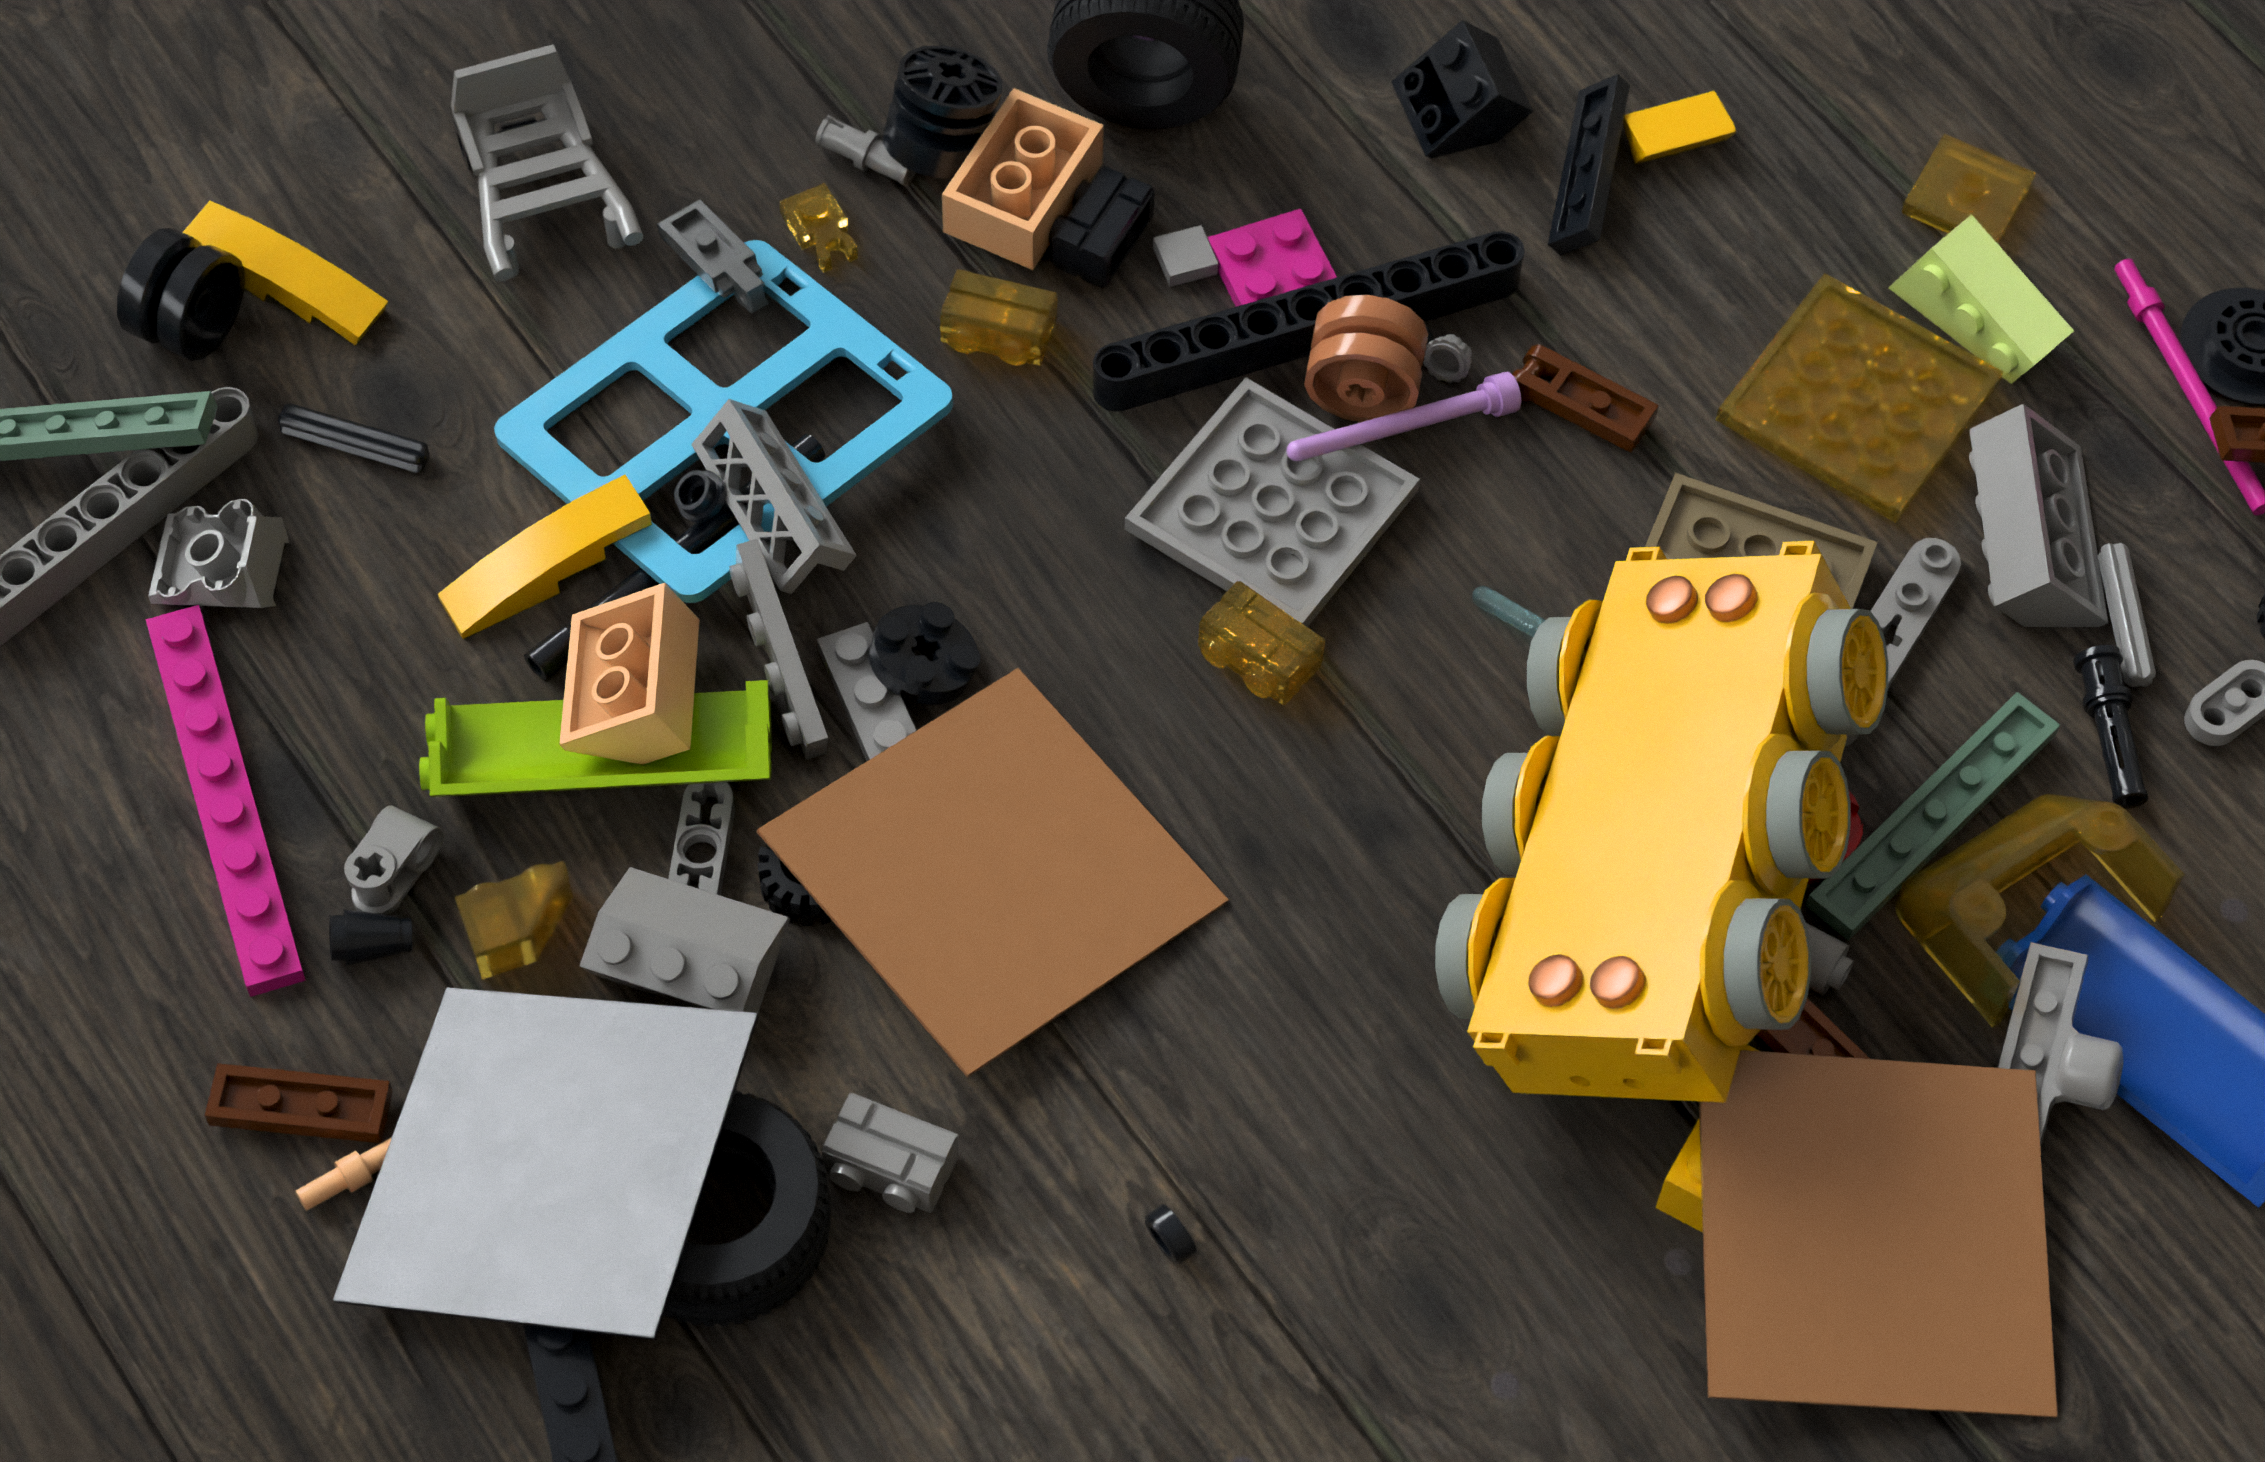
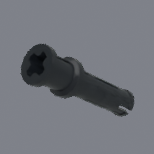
M2113 645L2093 646L2078 653L2073 660L2075 670L2082 674L2086 696L2082 702L2083 708L2090 717L2095 718L2102 756L2113 795L2112 802L2114 807L2119 809L2135 808L2148 801V793L2144 787L2137 748L2127 712L2131 708L2133 696L2131 690L2124 686L2120 665L2123 663L2122 650ZM2103 676H2104V679H2105V683H2104V684H2102V682H2101V677H2103ZM2117 738L2119 739L2125 765L2123 769H2121L2115 743Z

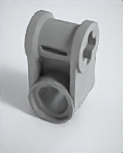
M389 805L377 815L368 833L354 852L348 856L344 864L345 877L349 885L353 887L352 901L357 911L382 915L393 913L400 906L402 900L420 875L432 865L437 857L443 840L441 828L395 806Z

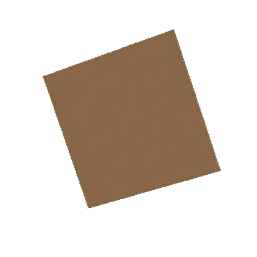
M1019 668L757 829L759 836L967 1078L1229 901Z
M1740 1050L1726 1103L1699 1101L1708 1398L2058 1417L2036 1071Z

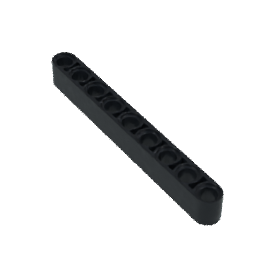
M1504 231L1491 232L1110 343L1101 347L1094 356L1092 391L1094 400L1105 410L1114 412L1124 411L1310 356L1317 313L1327 303L1345 296L1372 295L1392 299L1409 307L1424 322L1506 298L1514 294L1518 289L1525 252L1524 245L1512 233Z

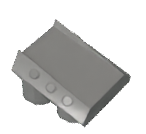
M247 499L228 502L218 512V515H210L199 505L185 507L178 513H168L148 594L151 604L247 608L276 606L273 594L285 543H290L282 518L264 517Z

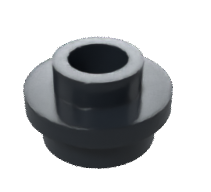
M690 471L679 480L675 488L674 500L683 517L694 523H703L713 518L723 506L726 497V486L723 479L712 471Z

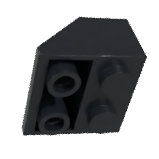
M1461 20L1391 81L1425 156L1431 159L1496 143L1534 112L1499 39L1464 20Z

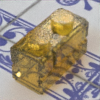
M957 269L950 286V292L947 294L941 310V342L948 343L954 350L968 354L977 350L997 355L1001 360L1011 365L1031 363L1041 366L1048 342H1050L1056 325L1057 293Z
M1237 581L1222 596L1221 601L1216 602L1202 617L1199 623L1198 646L1205 659L1213 666L1220 669L1227 666L1242 676L1245 685L1253 694L1264 699L1270 696L1280 704L1286 705L1300 690L1302 684H1305L1323 663L1325 639L1241 581Z

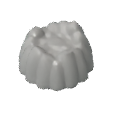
M1447 334L1445 337H1438L1427 344L1423 364L1428 368V373L1435 376L1436 380H1443L1446 383L1459 382L1468 374L1472 362V351L1459 337H1456L1454 334Z

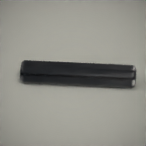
M289 403L284 405L278 418L280 431L284 434L412 472H422L429 459L430 452H428V445L425 442Z

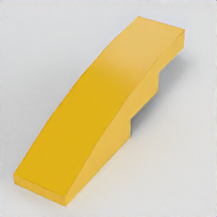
M209 201L183 231V233L198 240L202 246L213 245L240 259L245 272L244 288L264 301L270 295L309 324L316 317L355 346L383 313L388 304V301L297 242L213 201Z
M626 474L575 499L523 530L481 559L438 593L439 600L463 639L560 594L558 581L605 560L604 547L652 525L650 512Z

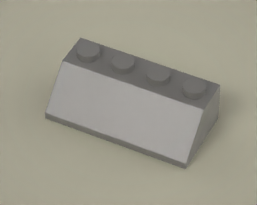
M2024 404L1969 429L1972 444L1969 460L1976 474L1978 487L1975 503L1982 517L1985 537L1982 540V551L1988 561L1991 583L1988 585V594L1995 609L2000 613H2005L2024 627H2101L2108 624L2081 446Z

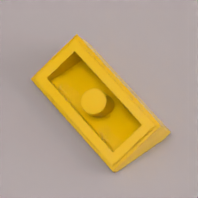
M1715 91L1624 115L1623 126L1635 164L1724 141L1736 133L1734 123Z

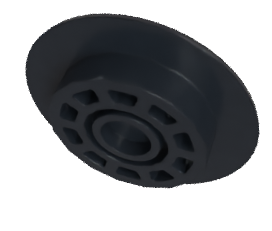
M2239 287L2219 290L2203 297L2192 306L2182 323L2180 339L2184 351L2203 384L2211 390L2237 402L2265 405V291Z

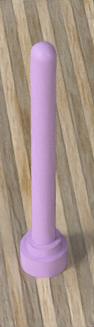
M1510 372L1495 374L1486 377L1483 383L1477 386L1476 391L1294 440L1289 443L1286 452L1291 460L1302 461L1479 411L1486 415L1492 414L1495 417H1500L1519 411L1521 406L1520 389L1516 379Z

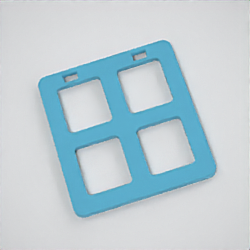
M751 240L744 243L755 253L757 264L762 269L763 276L760 279L765 285L763 287L764 292L809 327L804 333L730 387H719L667 344L734 295L732 293L723 298L718 292L715 293L699 276H696L503 415L496 422L494 432L499 446L566 504L626 474L643 501L700 459L691 444L728 399L766 410L833 359L843 356L864 370L899 398L901 402L822 462L814 463L809 461L786 442L827 507L948 415L953 408V396L951 388L944 381L771 245L764 241ZM786 277L801 288L792 296H789L777 286ZM893 361L904 369L907 374L899 380H895L883 368ZM631 370L640 371L691 413V415L611 475L599 476L553 438L547 430L626 372ZM727 431L713 448L721 444L729 445L730 436ZM771 503L765 504L763 508L761 527L764 532H772L775 508ZM652 522V525L613 544L659 584L666 583L683 602L696 603L704 600L732 579L729 566L736 564V545L750 540L739 524L703 552L691 554Z

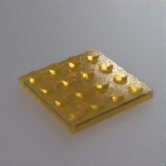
M1824 273L1721 404L1716 421L1897 523L1997 388L2003 371Z

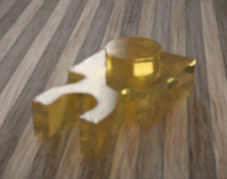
M825 183L779 201L780 214L802 250L815 245L817 263L823 273L832 269V259L829 254L831 251H842L849 262L858 259L857 245L853 238L845 233L848 231L847 218Z

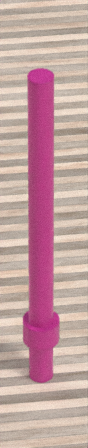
M2132 259L2122 260L2114 267V271L2130 297L2127 301L2130 310L2138 322L2145 323L2218 451L2209 420L2217 408L2216 404L2162 311L2165 305L2156 289L2147 286ZM2223 461L2254 515L2265 513V490L2249 462Z

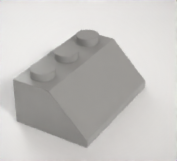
M630 867L599 910L580 967L594 976L693 1008L758 1014L790 918Z

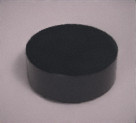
M1160 1205L1145 1216V1225L1150 1235L1171 1262L1180 1265L1197 1253L1196 1245L1178 1217L1166 1205Z

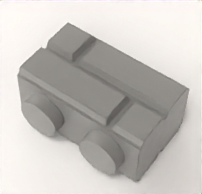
M851 1093L848 1095L838 1115L837 1122L834 1123L823 1145V1165L825 1166V1172L829 1173V1178L844 1189L860 1191L863 1186L883 1194V1200L897 1210L911 1213L914 1212L915 1208H919L931 1213L943 1191L945 1182L948 1181L958 1160L959 1141L958 1134Z

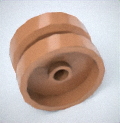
M1345 296L1327 303L1317 313L1313 332L1312 350L1304 382L1309 397L1323 410L1342 419L1358 422L1414 408L1419 394L1422 377L1421 368L1428 339V332L1424 321L1409 307L1392 299L1378 296Z

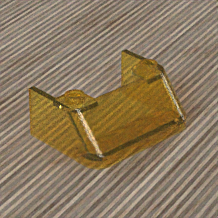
M2058 794L2039 796L1915 874L1902 885L1895 904L1899 920L1992 1028L2001 1023L2020 983L2016 975L1985 941L2000 930L2005 920L2006 906L2002 897L1998 894L2076 843L2081 842L2154 922L2163 917L2185 874L2123 807L2112 802Z

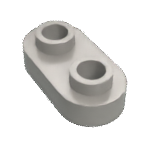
M2258 660L2238 662L2199 691L2192 698L2184 716L2185 726L2190 735L2203 744L2221 746L2234 740L2264 717L2265 663ZM2243 690L2252 692L2256 698L2246 696ZM2205 719L2214 720L2218 725H2213Z

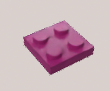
M1301 208L1207 237L1218 262V273L1236 307L1337 278Z

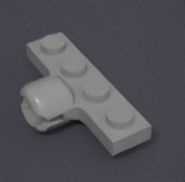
M2031 942L1998 1068L2036 1071L2041 1149L2049 1114L2056 1103L2066 1101L2100 1110L2111 1106L2115 1100L2121 1079L2123 1048L2118 1042L2080 1034L2072 1027L2088 965V955Z

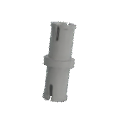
M828 115L822 121L816 135V145L825 147L853 160L854 167L862 171L870 168L900 182L904 186H907L908 181L910 182L916 172L903 167L889 155L883 141H881L880 134L872 130L864 133L836 120L831 115Z

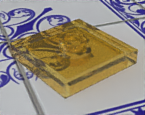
M1944 134L1907 196L1901 213L1946 233H1950L1972 214L1999 244L2031 188L2036 173Z

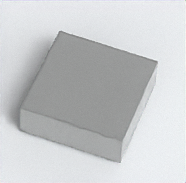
M1202 225L1154 237L1153 249L1169 287L1218 275V262Z

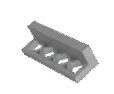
M728 399L691 445L706 470L714 472L723 479L726 486V503L748 539H758L769 573L779 590L792 594L817 564L844 571L857 555L765 410ZM727 431L730 436L727 459H720L713 447ZM742 467H749L752 471L749 495H742L739 491ZM771 503L775 508L772 532H764L761 527L764 504ZM787 540H794L802 553L787 569L784 564Z

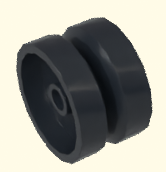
M158 229L139 246L123 274L117 296V317L121 328L129 334L151 344L160 343L168 351L190 361L206 358L218 348L228 335L239 313L245 286V272L242 261L235 255L213 245L202 246L194 237L176 229Z

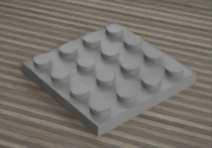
M1245 377L1125 517V530L1301 636L1419 490L1420 479L1361 444L1302 461L1291 460L1286 452L1290 442L1331 431L1334 428Z

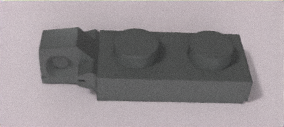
M700 199L657 224L660 237L715 293L718 292L723 298L733 293L738 303L751 314L768 304L763 290L765 285L760 279L763 276L762 269L757 264L755 253Z

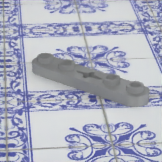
M1925 538L1917 541L1909 549L1870 611L1878 620L1883 635L1888 632L1891 624L1897 626L1892 644L1886 646L1888 656V689L1955 583L1961 566V560L1955 547L1947 541L1938 538ZM1846 734L1845 746L1852 744L1860 734Z

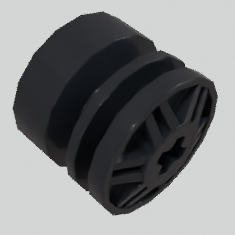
M937 45L922 46L908 51L899 62L897 80L893 88V101L889 105L883 132V144L889 155L903 167L921 175L941 179L953 178L997 113V105L1002 95V79L996 69L983 58L959 48Z

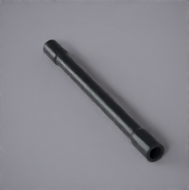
M805 433L791 444L793 448L811 462L818 463L825 459L824 449L808 433ZM751 480L739 489L742 495L750 494ZM724 501L723 506L713 518L703 523H695L674 541L687 552L699 554L739 522L726 501ZM639 567L587 609L659 585V583ZM571 622L557 628L524 654L528 666L541 679L546 680L567 663Z

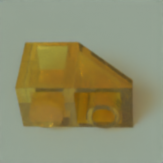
M564 861L552 865H535L525 870L519 876L498 883H481L472 887L467 893L455 897L461 923L482 980L537 961L573 897Z

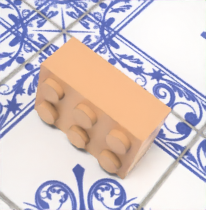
M1013 88L942 193L943 232L1034 270L1050 245L1048 237L1054 221L1059 215L1065 217L1069 215L1073 209V198L1078 186L1083 180L1091 182L1103 164L1104 125Z

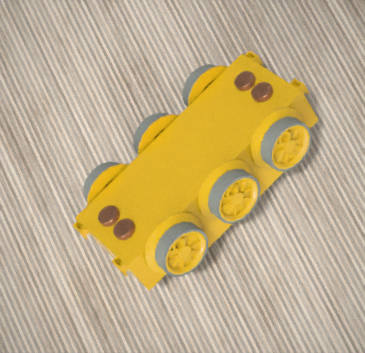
M1815 541L1783 542L1780 554L1775 556L1667 559L1660 547L1629 548L1626 561H1615L1603 601L1587 600L1574 610L1572 617H1549L1539 625L1531 641L1527 660V691L1535 720L1539 728L1548 736H1544L1536 742L1528 753H1505L1496 760L1486 779L1482 799V828L1487 851L1494 865L1505 875H1516V878H1498L1485 890L1484 894L1458 895L1449 903L1440 921L1435 945V971L1439 991L1448 1010L1459 1019H1471L1467 1032L1474 1040V1050L1486 1066H1493L1513 1093L1726 1103L1741 1046L1747 1045L1760 1029H1790L1800 1018L1807 1000L1811 978V948L1807 925L1800 911L1809 878H1831L1840 869L1847 851L1850 833V797L1847 779L1840 763L1847 740L1846 734H1870L1879 724L1885 709L1888 692V656L1880 624L1870 610L1851 609Z

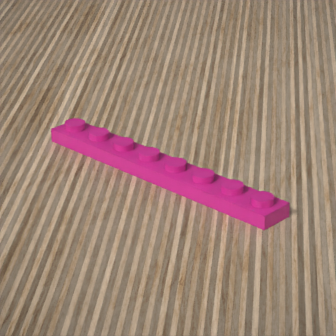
M196 605L146 619L249 996H256L306 981L200 606Z

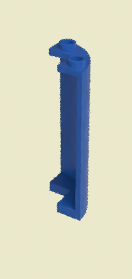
M2087 874L2068 886L2060 882L2041 904L2040 908L2046 912V915L2036 929L2018 942L2009 938L1995 952L1989 961V965L1995 970L1983 987L2013 1010L2031 942L2088 955V965L2072 1027L2080 1034L2118 1042L2123 1048V1069L2117 1095L2260 1208L2265 1203V1014Z

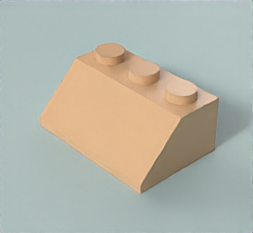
M666 583L572 615L559 743L565 751L644 765L690 750L700 619Z

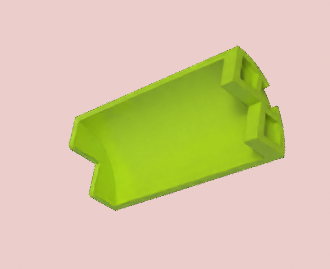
M768 680L746 681V691L694 693L690 750L644 765L565 751L559 745L564 700L450 705L447 698H435V713L426 714L425 718L429 757H420L419 761L422 791L430 790L431 797L771 780L772 725L770 688Z

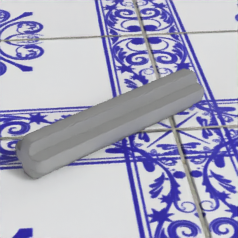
M2108 543L2101 547L2098 560L2116 646L2122 650L2123 663L2121 664L2123 679L2129 687H2145L2152 684L2156 671L2129 548L2124 543Z

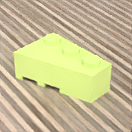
M1972 214L1928 250L1889 287L1896 295L2011 384L2074 332L2071 326Z

